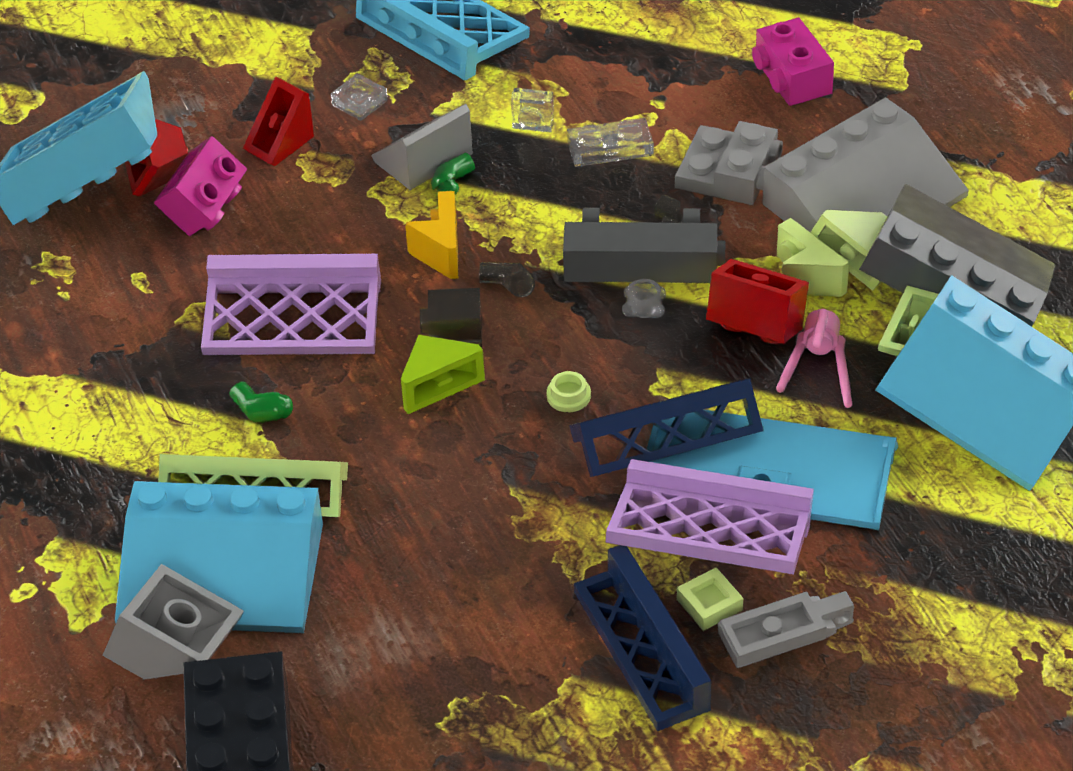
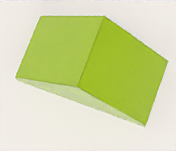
M418 335L401 377L403 405L407 414L485 381L483 349L479 344Z

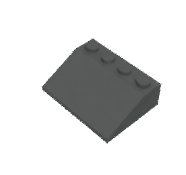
M904 184L859 270L901 293H904L908 285L939 294L952 275L1032 327L1048 294L1055 264L917 189Z

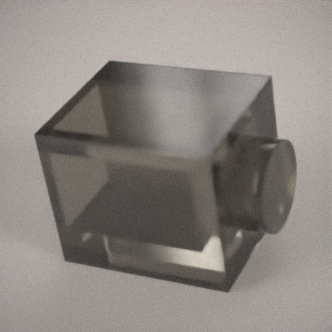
M480 288L428 290V308H420L421 334L429 333L430 337L479 344L482 348Z

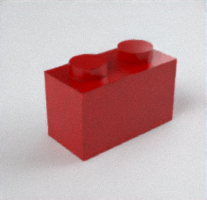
M730 259L711 273L706 320L719 323L728 331H744L760 336V339L766 343L784 344L803 329L809 282Z

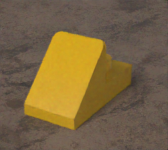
M455 191L438 192V209H430L431 220L406 222L407 250L412 256L449 279H459Z

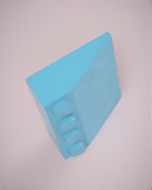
M145 71L10 148L0 162V207L13 225L25 218L29 223L39 219L49 211L48 205L59 199L63 204L67 203L83 192L82 186L92 180L96 184H100L117 173L115 167L126 161L134 165L152 153L150 148L157 137V128L149 78Z
M951 275L875 391L1030 491L1073 426V353Z
M134 481L125 516L115 623L123 610L158 567L163 564L244 610L242 617L232 630L304 633L323 528L318 488Z

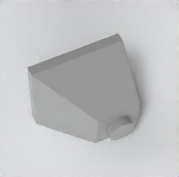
M161 564L119 615L102 656L144 680L184 674L183 662L211 659L240 620L244 610Z

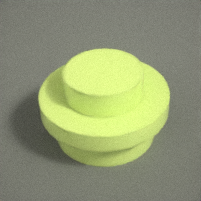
M561 372L553 377L547 387L548 403L551 407L561 412L579 411L586 407L591 399L589 384L577 372Z

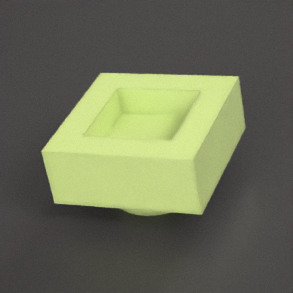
M717 567L677 587V601L703 631L718 624L720 620L743 611L744 598Z

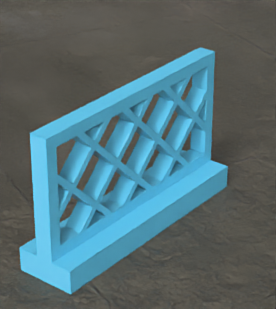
M356 0L357 19L463 80L476 75L477 63L529 38L530 27L481 0ZM437 13H454L459 14V16L437 15ZM464 14H474L482 17L464 16ZM465 28L486 29V31L465 30ZM492 29L507 30L509 32H492ZM478 43H486L478 47Z

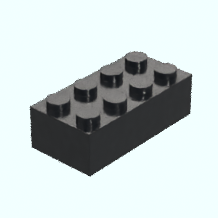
M282 651L183 662L186 771H294L289 692Z

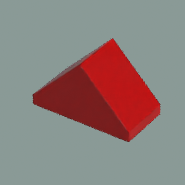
M275 76L242 149L270 165L276 166L314 137L309 93Z

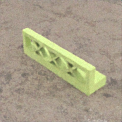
M160 454L158 482H170L171 473H187L198 484H214L223 475H232L240 485H249L242 476L258 477L251 486H260L268 477H277L286 487H295L287 478L304 479L296 487H306L313 479L331 480L330 507H321V513L325 517H340L342 480H347L348 462ZM197 474H211L213 476L204 483Z

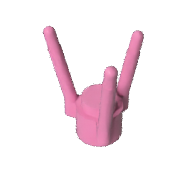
M818 309L808 314L804 331L798 333L796 345L776 386L777 392L782 393L785 390L805 348H808L810 352L816 355H825L833 350L835 351L844 406L846 408L852 406L850 381L844 351L846 339L839 335L840 319L835 313L826 309Z

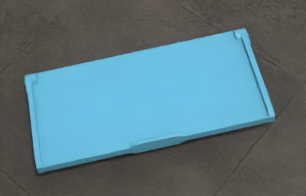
M705 410L706 412L710 413L711 415H713L714 412H715V411ZM694 412L685 415L677 431L691 440L699 439L709 421ZM722 413L719 419L734 429L749 425L747 416ZM675 417L662 420V422L671 426ZM760 418L764 430L762 432L650 461L812 488L814 493L811 520L879 531L891 464H893L895 451L898 449L897 437ZM653 425L647 450H657L666 432ZM715 426L711 435L725 431ZM673 437L668 447L682 442Z

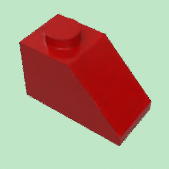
M155 119L157 137L150 148L152 153L134 165H131L129 161L125 162L133 195L140 197L168 183L188 154V148L181 127Z

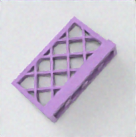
M378 254L208 255L206 266L208 286L201 342L203 355L375 354L378 292H380L381 288ZM368 292V298L356 308H353L343 299L349 293ZM238 293L242 297L228 309H225L217 302L218 294ZM265 293H280L284 296L283 299L270 309L258 300ZM307 293H323L327 296L312 309L300 299ZM293 304L304 315L288 326L277 316ZM336 304L347 315L331 326L320 315ZM251 305L262 315L245 327L235 316ZM355 321L366 330L365 339H346L340 333ZM227 322L239 332L230 340H213L214 332ZM269 322L281 331L272 340H260L254 335ZM311 322H314L324 331L315 340H304L297 334Z
M631 459L627 468L626 484L606 530L605 543L794 575L804 537L807 538L810 528L814 489ZM664 515L670 519V521L660 524L653 520ZM712 523L717 528L704 532L699 526ZM639 524L643 528L641 530L625 529V527ZM684 531L690 537L678 538L671 535ZM759 531L764 536L752 540L746 534ZM731 539L737 545L726 546L718 543ZM778 547L786 555L768 553L766 550Z

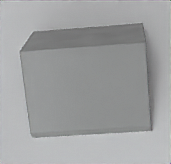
M464 104L428 122L372 154L371 157L377 165L406 188L412 190L431 179L441 164L465 152L469 155L473 154L470 110Z

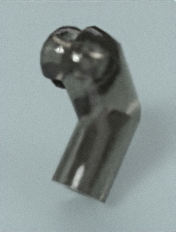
M480 262V283L502 284L516 297H526L533 292L535 279L522 264Z

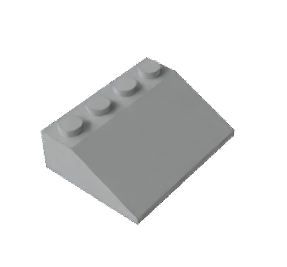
M885 97L765 166L762 204L783 221L792 218L811 232L826 210L882 212L888 216L904 184L917 189L948 207L966 198L969 190L916 119Z

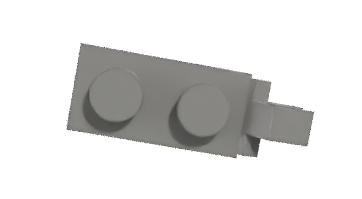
M806 591L722 619L718 622V634L736 668H740L834 635L837 629L853 623L854 604L846 591L820 599L819 596L810 597Z

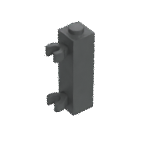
M583 208L582 222H565L564 282L710 283L711 273L717 269V266L725 263L726 242L725 240H717V223H700V208H683V223L599 222L600 208Z

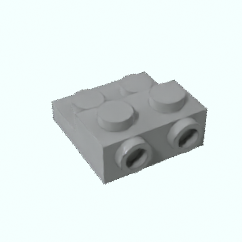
M742 121L738 122L734 132L700 125L675 175V188L753 205L759 191L763 190L764 167L781 158L783 141L778 140V129Z

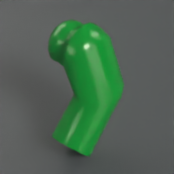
M465 152L441 164L436 169L431 180L432 189L437 190V192L455 191L456 195L459 192V185L455 180L475 170V163L472 157Z
M244 381L236 383L229 393L230 397L248 419L255 423L271 422L280 418L285 419L293 411V402L289 396L282 395L279 392L256 394L247 382Z

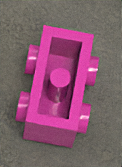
M799 17L756 29V46L752 49L754 63L759 70L762 69L770 79L773 90L776 93H780L789 106L832 94L834 62Z
M211 136L187 154L154 201V204L189 237L203 227L208 231L223 217L222 206L229 203L240 192L242 186L238 182L247 171V168L219 141Z

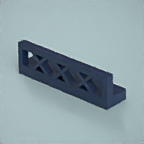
M750 378L569 425L573 442L582 443L590 477L627 468L631 459L650 462L764 431ZM742 399L749 423L748 426L734 429L719 420L728 403ZM717 406L713 415L703 410ZM692 412L709 421L701 437L695 440H691L677 431L685 415ZM675 417L671 426L662 422V420ZM650 423L666 432L659 448L654 451H648L634 442L643 425ZM715 426L725 431L711 435ZM633 428L628 438L618 433ZM610 435L624 444L615 461L599 464L593 438ZM673 437L682 442L668 447ZM630 448L639 453V455L625 458Z
M622 545L608 549V571L574 583V593L657 732L711 711V679L627 546ZM612 586L618 595L615 605L611 606L595 601L591 594ZM617 620L638 627L639 632L635 640L615 635L613 629ZM642 655L658 660L660 668L657 675L636 670L634 663L637 656ZM659 690L679 695L684 703L662 712L655 699Z

